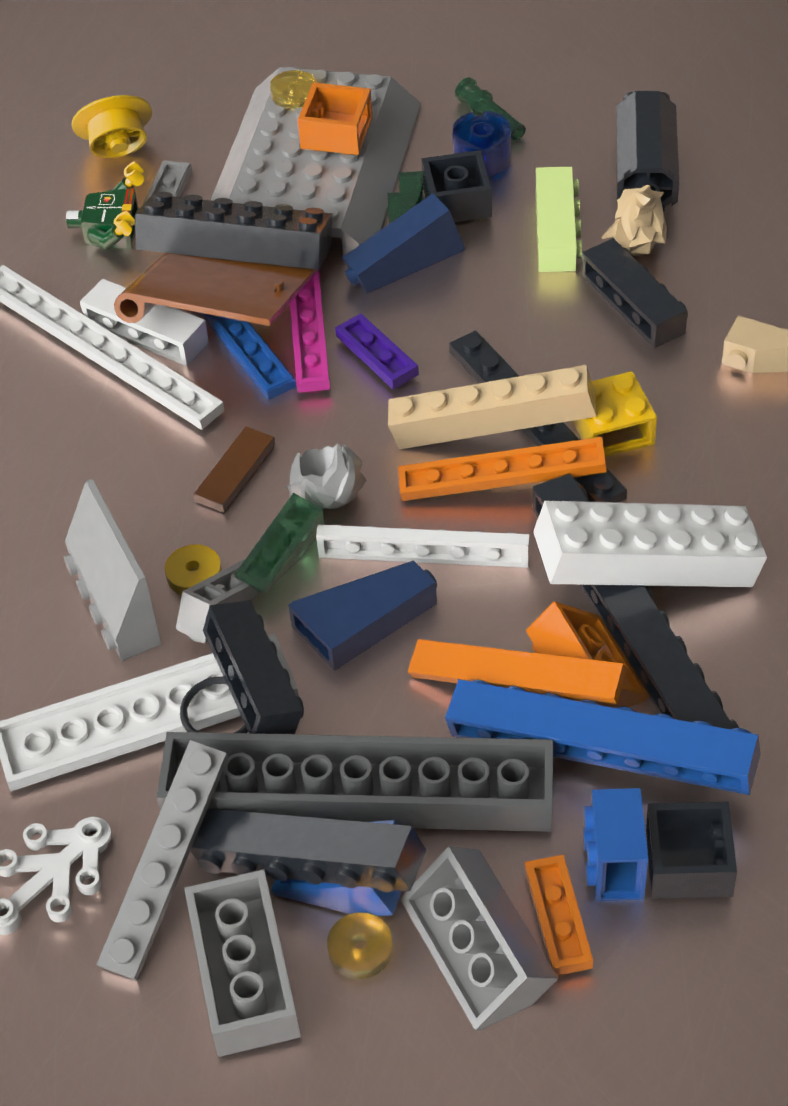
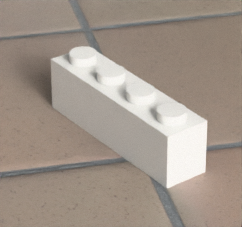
M103 278L80 301L83 315L121 339L185 366H188L209 343L205 320L177 308L156 305L139 322L127 323L122 321L115 312L114 302L118 295L126 288Z

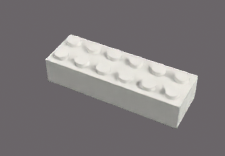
M544 501L534 529V535L550 584L753 587L767 559L746 506Z

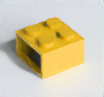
M633 371L592 381L595 388L596 417L572 421L580 439L597 438L599 434L638 425L643 435L642 438L603 447L605 457L655 445L657 416Z

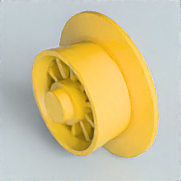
M117 95L102 98L84 106L75 114L72 120V129L78 137L89 140L90 151L94 155L102 158L125 156L137 151L146 143L147 134L144 126L152 117V108L148 101L137 96Z

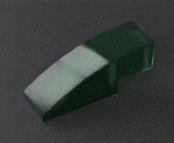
M423 171L399 172V192L387 193L389 224L423 201Z

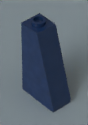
M432 193L342 258L348 268L344 273L354 287L359 284L368 294L461 253L465 250V246L449 209Z
M413 560L293 601L288 604L291 626L335 671L437 604V581L429 570H423Z

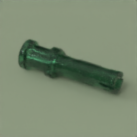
M471 77L460 81L455 89V97L460 102H466L474 114L484 115L508 135L511 140L518 141L524 136L526 131L524 125L495 103L492 94L488 90L479 88L477 82Z

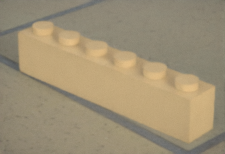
M587 365L389 399L388 427L399 449L596 417L595 388Z

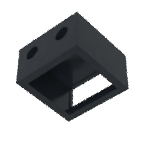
M729 801L648 803L645 831L652 899L733 897L737 866Z

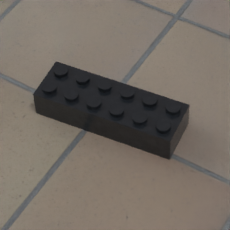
M156 192L135 213V247L137 250L319 270L331 250L333 213H324V210L320 208L296 210L292 206L285 204L268 207L263 206L261 202L257 201L240 204L233 203L228 198H217L212 201L203 200L202 196L199 195L175 197L170 192Z

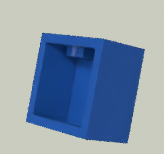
M641 788L592 790L591 806H584L585 827H583L584 851H587L588 860L586 862L587 886L595 887L596 902L644 900L648 852Z

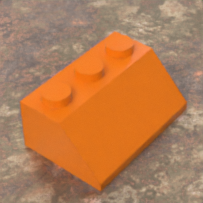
M553 601L525 630L533 643L532 649L535 653L623 663L627 672L618 704L594 701L597 704L612 708L631 707L644 702L650 697L600 615ZM565 697V699H568V700H574V701H579V702L581 701V699H574V698H566V697Z

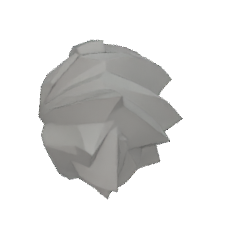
M339 443L334 447L327 445L321 450H307L301 457L300 453H297L291 466L290 484L286 486L290 493V503L307 506L315 518L321 508L337 509L345 506L355 498L358 491L367 481L360 472L363 461L349 447L344 444L341 447Z

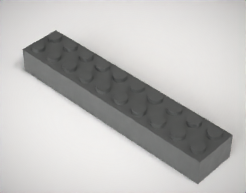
M200 732L166 733L156 797L160 811L191 740L226 752L228 755V760L208 809L359 822L395 820L398 825L412 826L415 829L552 832L553 740Z

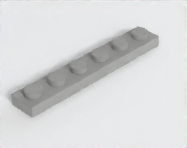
M191 740L189 741L97 962L100 968L135 981L138 980L228 760L226 752Z

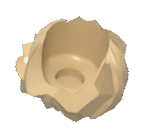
M645 185L642 188L624 189L621 197L617 200L616 221L602 235V240L614 237L622 247L628 249L631 256L637 257L643 256V254H650L655 244H665L667 225L663 216V207L660 199L664 192L653 191L650 185Z

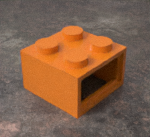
M313 82L297 119L300 148L343 153L346 155H359L373 119L371 88Z

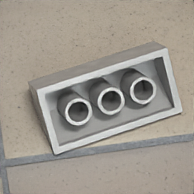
M448 846L413 884L411 891H406L400 898L475 1030H482L533 1005L559 979L480 850Z

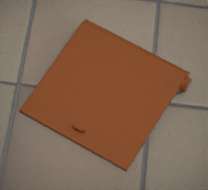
M165 253L118 295L114 302V309L117 316L127 323L139 322L156 305H163L270 326L316 274L317 270Z

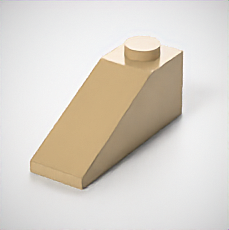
M738 315L724 340L722 364L750 373L788 372V330Z

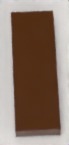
M246 426L194 492L195 502L224 513L275 446L274 436Z

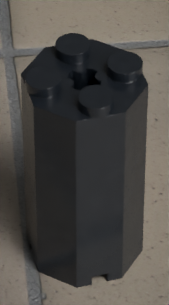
M628 92L623 96V101L616 107L617 200L621 197L624 189L642 188L645 185H650L651 190L664 192L660 198L664 212L668 204L671 203V206L678 202L679 195L676 105L665 92Z

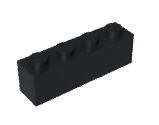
M612 238L582 252L581 276L653 348H657L686 334L688 318L686 306L669 293L666 286L659 283L644 265L636 261L627 248L622 247Z
M251 600L210 605L203 633L249 734H295L299 721L304 715L303 702L299 696H296L290 684L289 673L287 669L282 667L278 659L276 646L267 636L262 616L256 613Z

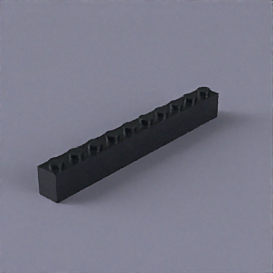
M571 473L533 486L532 509L538 518L544 501L589 502L584 486L582 484L578 485ZM580 585L596 613L602 618L648 692L649 698L659 714H666L676 720L687 722L704 721L714 727L730 730L739 728L736 721L730 720L724 712L718 693L711 691L706 684L700 665L698 663L693 664L689 658L683 639L680 636H675L671 630L665 611L663 609L658 610L653 602L652 593L648 586Z

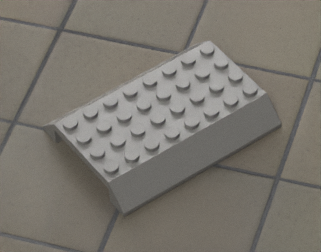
M279 67L255 88L211 200L228 198L233 203L240 204L257 201L261 202L263 206L268 207L285 204L292 206L296 210L320 208L324 210V213H333L332 237L342 238L343 256H345L383 229L421 108V102L389 76ZM313 82L371 88L373 119L359 155H346L343 153L300 148L297 119Z

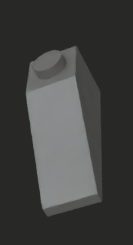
M242 560L182 592L176 630L188 635L193 641L207 643L203 627L209 606L248 600L252 602L271 580L272 573Z

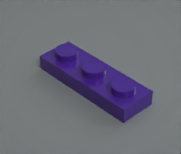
M360 313L335 327L336 337L392 389L419 375L418 365L363 314Z

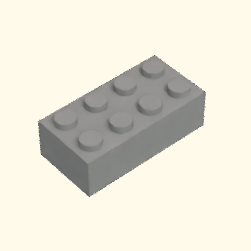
M264 869L185 887L184 890L208 1016L218 1057L300 1038L296 1010Z

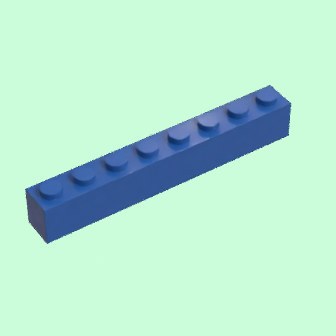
M458 679L445 715V720L452 737L553 740V757L746 795L751 793L761 755L759 736L752 734L746 729L733 728L730 730L714 727L704 721L687 722L676 720L666 714L649 715L636 712L628 707H606L591 700H581L580 702L568 700L553 693L541 695L526 692L522 688L515 686L508 688L493 686L482 680H473L471 682Z

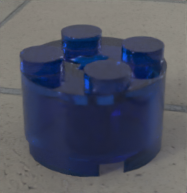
M483 111V116H474V112L461 116L453 124V154L481 150L488 178L491 180L493 175L504 171L511 163L512 134L510 123L504 116L490 111Z

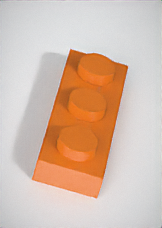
M564 854L524 862V871L548 961L557 976L593 969V957Z

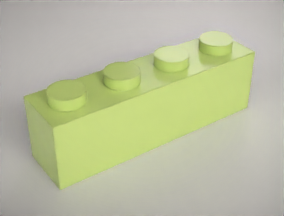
M536 167L539 272L576 271V259L582 258V240H576V238H581V219H575V217H580V199H574V197H579V180L573 179L572 167Z

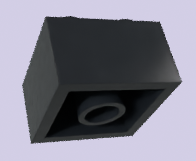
M481 150L421 158L425 198L433 193L449 209L454 222L492 217V188Z

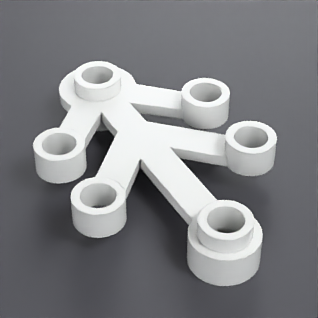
M88 817L78 822L74 828L46 830L42 824L38 823L31 824L25 828L23 838L30 850L38 851L45 848L46 845H68L60 853L17 856L14 851L9 849L0 851V876L10 877L15 873L39 871L9 899H0V912L9 910L7 914L0 916V935L11 934L20 927L22 922L20 910L52 881V897L46 903L48 915L54 922H64L69 919L72 914V906L69 901L71 864L82 854L83 869L76 875L78 889L84 895H93L100 890L102 882L98 873L99 853L107 848L112 836L110 826L104 819ZM90 832H96L92 836H86ZM35 834L42 835L37 840H30V838ZM12 860L10 865L1 866L4 861ZM87 878L95 879L89 885L82 884ZM65 905L62 911H53L56 906Z

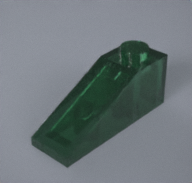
M293 492L234 574L235 577L259 592L266 594L305 555L316 539L317 526L324 525L323 509Z

